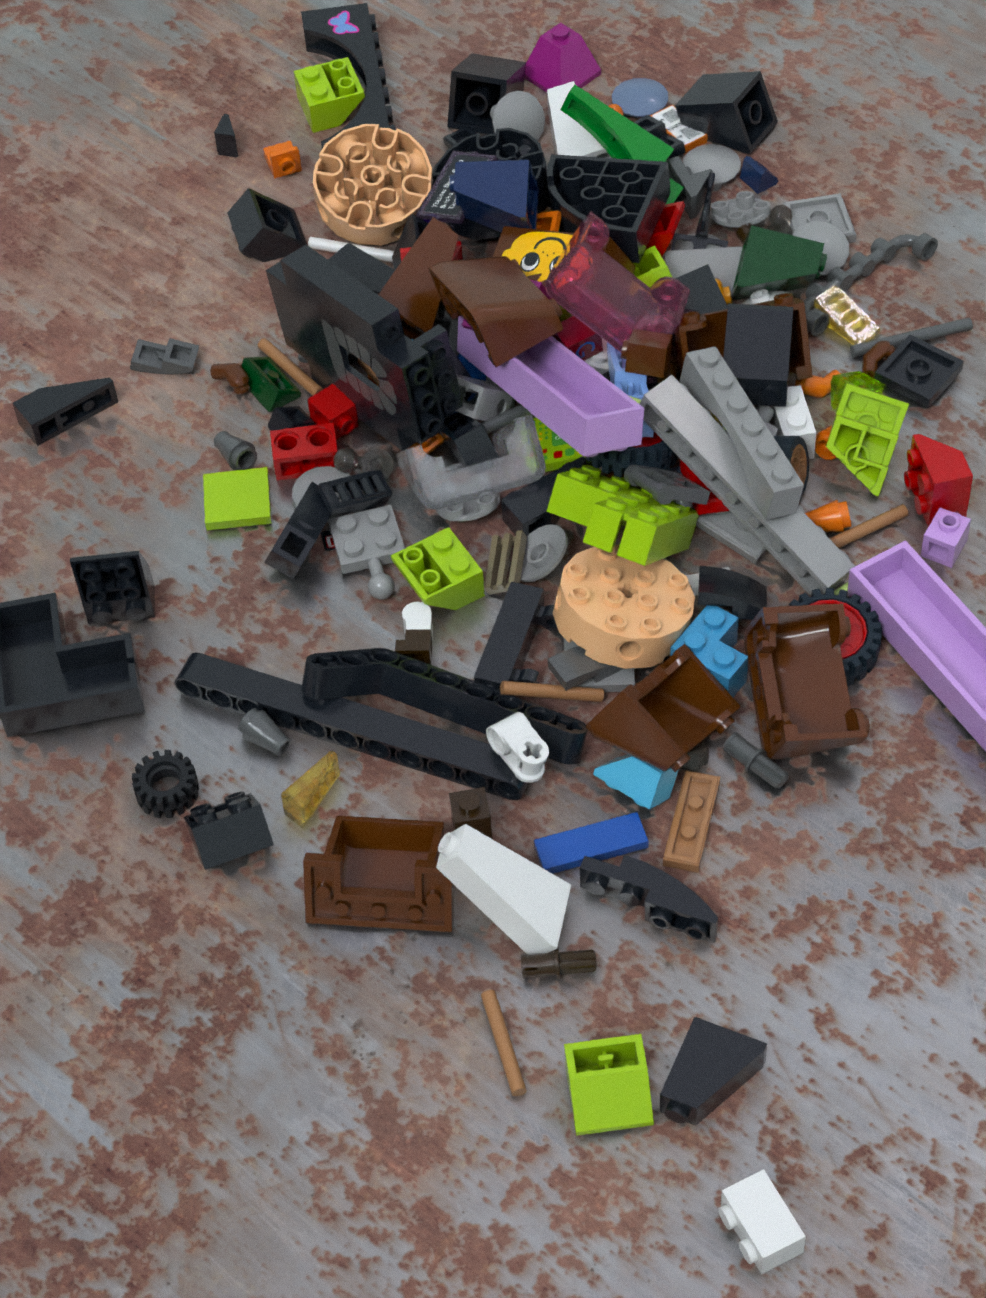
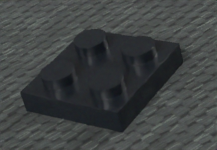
M909 334L875 371L874 381L929 408L963 370L964 361Z

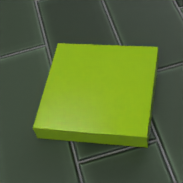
M267 467L203 474L205 526L207 531L272 524Z

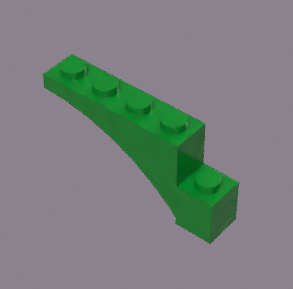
M575 84L569 91L560 109L586 129L601 144L611 158L667 162L674 150L664 141ZM669 178L671 193L666 204L675 203L684 188L671 178Z

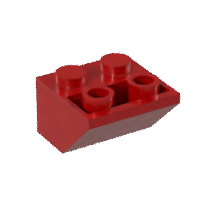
M912 435L911 449L907 450L908 471L904 472V482L907 490H912L915 496L914 502L917 513L923 515L928 527L940 507L966 517L973 474L963 452L924 435Z

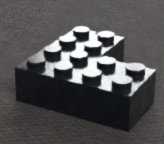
M56 592L0 603V719L7 737L145 711L138 660L131 633L67 645L64 619Z

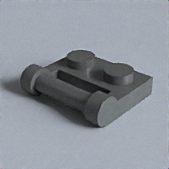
M630 465L624 472V479L632 486H640L652 494L653 499L662 505H667L672 500L674 503L685 507H692L693 503L707 505L710 492L677 471L642 465Z

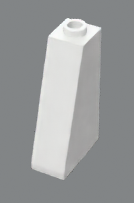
M574 81L547 89L548 116L555 155L611 158L601 144L586 129L560 110L569 91L575 84Z
M467 824L451 833H446L438 846L440 854L436 868L527 955L549 953L557 949L571 884Z

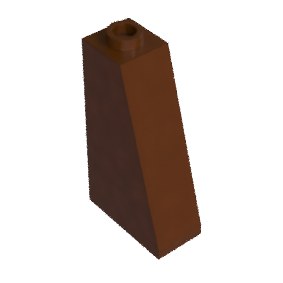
M434 217L378 294L398 308L404 335L409 339H416L433 327L441 298L431 278L429 268L442 261H452L459 236L452 231L449 225L438 221Z

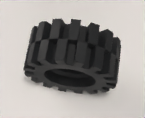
M165 750L164 756H160L159 751L152 752L154 758L151 760L146 755L142 758L143 765L137 763L135 766L136 773H132V785L140 808L143 807L144 812L148 815L153 811L156 818H161L162 812H165L166 818H173L172 811L176 810L178 815L184 813V805L190 809L193 806L192 799L197 800L199 795L197 791L199 790V783L191 760L187 756L183 759L182 753L178 751L172 756L171 750ZM165 777H174L179 780L175 787L166 791H157L152 788L156 781Z

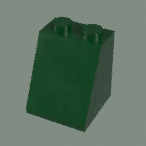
M751 225L743 243L731 294L732 299L750 298L753 292L761 289L768 291H790L808 287L813 279H819L820 273H823L827 254L822 253L825 243Z

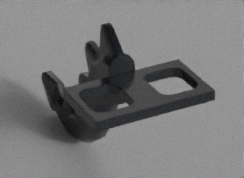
M710 172L708 176L705 202L695 235L675 233L671 251L675 249V243L678 240L692 242L693 249H706L707 245H716L723 248L728 246V241L708 238L711 196L715 181L714 172Z

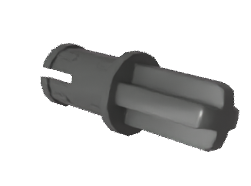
M733 733L726 740L723 748L724 752L745 766L746 772L749 774L756 773L776 788H781L789 777L788 772L766 757L767 752L763 748H756L739 733Z

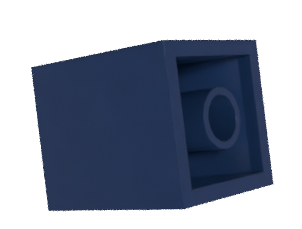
M529 160L455 162V174L450 175V191L455 193L456 205L461 207L465 218L501 233L504 226L537 229L539 187Z

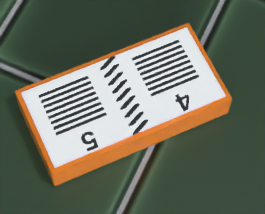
M673 104L650 115L665 123L667 134L684 142L685 153L683 154L707 143V134L681 124Z

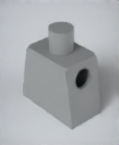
M456 374L463 406L456 410L457 412L473 419L486 421L515 407L514 398L499 386L487 381ZM464 392L476 394L472 400L466 401Z

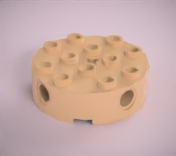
M362 124L341 131L325 143L315 164L313 189L315 202L322 221L337 236L359 245L382 246L400 239L409 216L414 214L420 219H424L428 212H424V209L432 197V167L425 149L409 133L397 128L396 131L390 128H380L379 124Z
M615 545L611 553L596 547L576 553L563 568L556 594L553 617L559 633L569 643L574 641L576 645L585 649V655L599 663L625 669L647 668L662 663L664 658L670 655L671 646L689 627L693 616L695 596L687 576L665 559L644 566L617 556L620 545Z

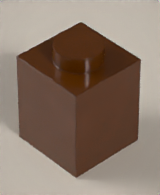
M634 329L630 339L624 340L621 359L626 360L625 372L664 378L670 364L673 335Z

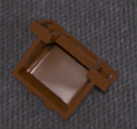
M336 816L325 853H306L303 860L306 923L452 932L454 925L453 883L436 868L440 854L438 846L444 836V822Z

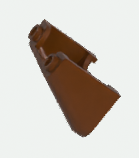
M502 256L442 261L429 268V273L447 314L452 319L460 315L473 328L480 344L484 342L489 353L487 356L495 367L563 330L559 319L562 311L554 298L549 300L523 273L515 259L510 260L508 257Z
M792 293L775 295L774 300L751 304L793 307L789 374L795 373V379L797 380L813 377L804 302L798 298H793ZM728 309L700 314L696 311L686 312L680 315L681 319L675 321V358L678 360L679 366L676 378L679 383L687 352L716 346L721 356H724Z
M843 604L762 607L745 631L744 646L745 653L748 656V671L761 746L767 752L766 757L770 760L786 759L862 743L868 737L870 730L869 719L867 715H863L861 709L851 708L840 646L844 643L845 638L850 635L851 623L849 617L845 616Z
M683 644L647 677L635 686L630 684L623 689L585 728L594 738L664 772L669 768L676 772L691 759L687 754L714 730L720 735L735 722L731 715L741 706L693 652Z

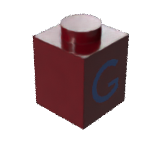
M585 310L562 321L563 330L553 335L556 340L583 361L603 351V328L597 319L592 320Z

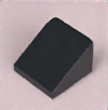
M224 114L214 132L217 152L223 156L238 157L229 115Z
M300 406L274 408L268 428L273 431L316 424Z

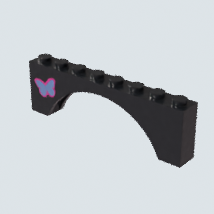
M367 3L301 11L307 52L324 55L334 60L348 57L357 77L366 90L364 101L355 117L339 132L321 141V147L323 148L325 143L341 131L362 124H379L380 128L395 130L394 124L389 125V123H393L391 105L385 106V104H390L388 87H382L386 85L384 68H379L383 67L381 50H375L380 49L375 14H369Z

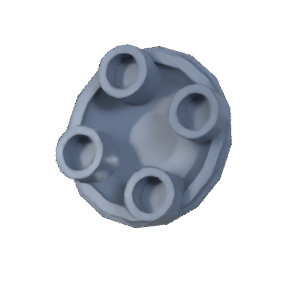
M633 78L623 81L615 87L612 93V103L622 108L624 117L650 116L664 109L668 102V91L659 82L647 78Z

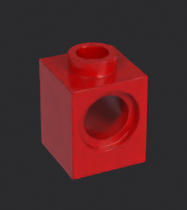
M334 384L329 385L307 399L310 418L315 424L334 423L336 440L349 434L359 426L356 405Z

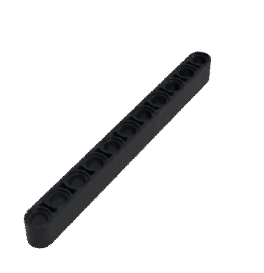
M195 652L190 654L175 679L174 684L176 688L190 698L246 715L253 708L259 711L264 710L278 726L474 789L485 787L486 793L513 801L521 799L528 783L520 781L514 775L509 766L492 749L490 744L342 697L313 699L302 693V685L202 653Z

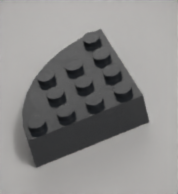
M551 154L547 166L551 211L561 212L562 216L559 226L561 232L610 237L632 263L639 264L671 193L668 162Z

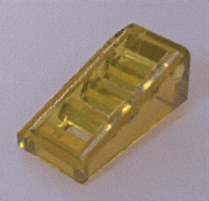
M836 285L815 299L814 309L818 308L829 315L828 327L851 344L867 342L880 333V328ZM861 326L863 329L856 333L854 330Z
M333 750L329 751L281 793L284 814L301 828L308 823L340 774L338 757Z

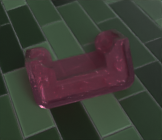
M590 211L580 223L545 281L547 294L620 352H622L624 340L630 339L634 329L671 334L681 322L690 289L679 280L667 276L658 279L651 287H648L602 250L609 238V228L602 219Z

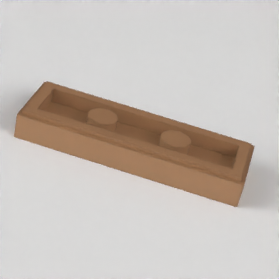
M685 770L663 857V866L699 873L720 786V776Z

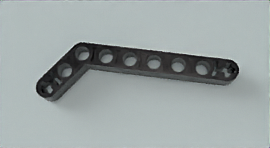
M386 648L310 654L306 658L301 691L307 697L331 699L381 694L483 734H486L487 727L515 712H521L526 716L541 739L546 742L549 748V759L571 765L581 761L588 730L585 728L586 724L570 716L513 695H501L500 690Z

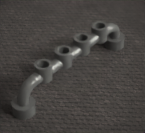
M923 233L920 236L911 234L899 235L889 242L879 237L872 243L870 255L866 256L861 252H857L851 257L848 270L844 271L839 267L833 268L828 274V283L825 286L817 282L811 283L805 293L806 299L803 301L805 304L807 331L814 336H819L826 330L829 324V315L818 308L813 309L817 305L820 307L825 306L833 294L839 290L842 292L847 291L851 287L853 280L861 275L864 277L870 275L875 265L882 260L885 262L890 261L895 256L896 251L902 247H912L913 255L924 261L930 259L937 249V239L927 233Z

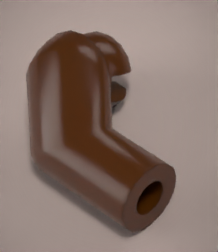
M889 341L877 342L863 355L862 378L864 380L873 381L880 360L886 361L896 350L893 345H890Z
M223 363L211 366L210 373L212 378L215 380L227 379L229 385L233 387L234 393L243 395L250 390L249 377L240 364Z

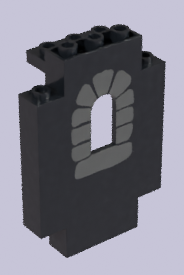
M304 245L266 270L286 345L308 361L312 379L323 389L334 384L356 405L357 417L401 451H404L416 442L422 444L446 428L444 418L461 408L463 402L449 338L445 328L438 324L412 341L404 335L398 308L308 245ZM346 350L373 370L378 378L380 387L350 366Z

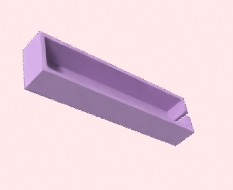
M458 316L457 351L583 457H595L599 453L612 450L624 451L628 447L641 445L644 407L553 336L495 367L487 356L489 353L484 342L480 344L473 330L463 328L461 324L464 318Z
M906 540L851 568L847 589L849 598L856 594L861 597L860 604L867 601L871 605V612L875 611L877 613L878 622L881 623L882 635L986 751V627Z

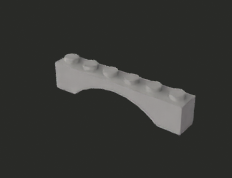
M716 346L687 352L680 383L684 384L700 405L710 410L727 430L741 459L751 497L765 520L796 513L804 484Z

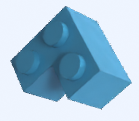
M707 605L671 646L670 656L685 644L732 697L737 694L747 681L748 656L733 648L737 643L738 617L716 605Z

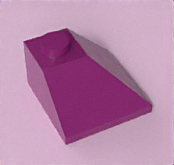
M561 22L540 36L526 62L525 79L546 93L547 89L573 81L576 86L582 88L601 75V69L582 36Z

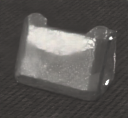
M532 414L516 418L513 423L493 431L491 440L499 458L465 468L461 463L445 467L442 457L429 456L423 451L422 445L405 449L396 454L400 471L420 504L430 510L446 508L536 482L541 479L546 469L544 455Z

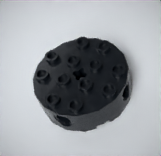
M512 128L496 129L495 134L481 137L480 133L468 136L448 149L434 166L432 172V196L456 155L488 158V161L529 160L539 187L537 213L544 211L550 201L547 181L548 163L541 144L527 132ZM461 208L457 215L440 214L443 222L449 225L452 231L473 241L497 238L501 235L499 231L465 218Z

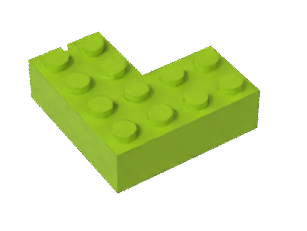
M582 465L581 468H571L569 471L558 473L547 507V512L586 526L587 529L583 543L609 553L614 550L621 525L625 526L617 556L644 566L689 549L699 517L695 509L676 504L673 500L667 505H662L655 501L652 494L643 488L638 489L630 486L623 477L612 476V478L603 476L599 468L596 469L590 465Z

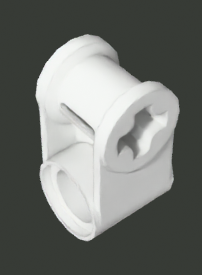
M515 712L487 727L486 736L490 746L501 756L520 781L533 783L542 778L545 771L544 763L549 755V748L546 742L533 729L523 713Z

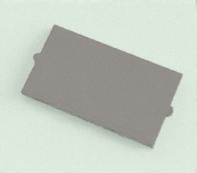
M743 247L665 251L664 258L673 279L708 264L714 278L720 279L723 287L729 286L732 294Z

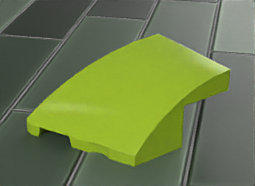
M846 383L826 447L873 495L879 496L909 403Z

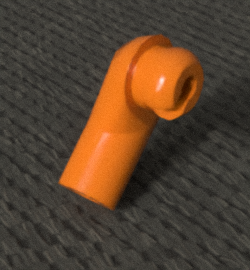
M832 370L824 378L813 375L810 378L796 379L795 386L801 385L805 395L823 398L838 387L844 379L839 371Z

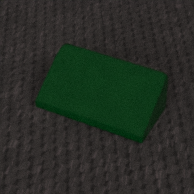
M247 357L243 359L241 366L249 377V391L268 412L274 411V408L283 407L301 396L300 390L270 357Z

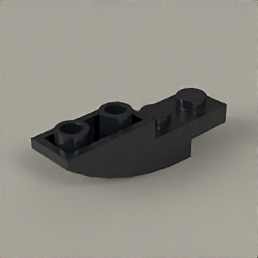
M624 855L620 867L584 856L580 866V887L586 888V890L595 895L605 894L618 898L630 906L640 905L645 907L644 920L657 928H670L680 931L695 940L716 941L718 932L717 915L694 891L676 878L646 862Z

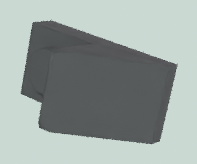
M679 156L668 159L669 178L684 187L678 200L684 201V209L689 218H696L704 205L708 176L713 171L708 169L692 174L691 169L688 166L685 167Z

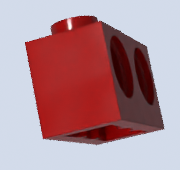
M334 423L270 431L277 481L299 478L306 471L316 467L331 466L340 468Z

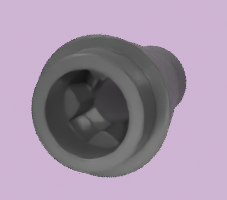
M221 431L215 436L214 446L219 449L233 470L250 469L255 464L257 452L252 443L230 435L226 431Z
M251 709L239 723L238 730L243 733L242 737L273 752L277 756H281L291 744V739L280 730L264 710Z

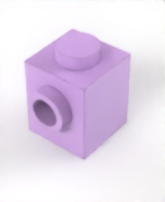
M940 507L924 534L921 557L952 568L968 540L971 519Z

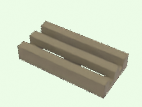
M523 530L516 531V536H512L511 533H504V538L502 539L499 535L492 536L484 589L489 595L507 592L511 582L520 583L527 536ZM511 546H514L512 561L510 562ZM510 571L509 580L506 583L507 572Z

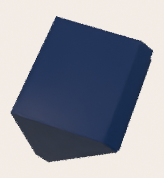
M750 156L744 158L740 179L757 194L779 182L778 178L761 163Z

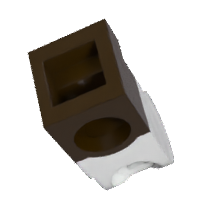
M411 602L402 611L405 640H396L395 652L432 665L433 624L431 608L423 602Z

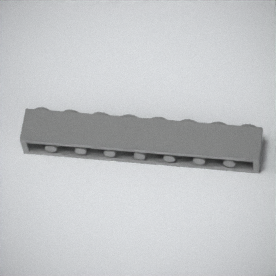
M671 375L644 394L640 405L644 407L643 420L710 491L723 502L729 511L810 596L814 589H820L821 594L824 595L826 588L835 589L846 580L850 569L855 567V565L850 561L848 555L827 537L825 531L804 513L799 504L794 514L765 520L751 497L741 459L727 430H724L712 417L707 408L700 405L684 384L679 383Z

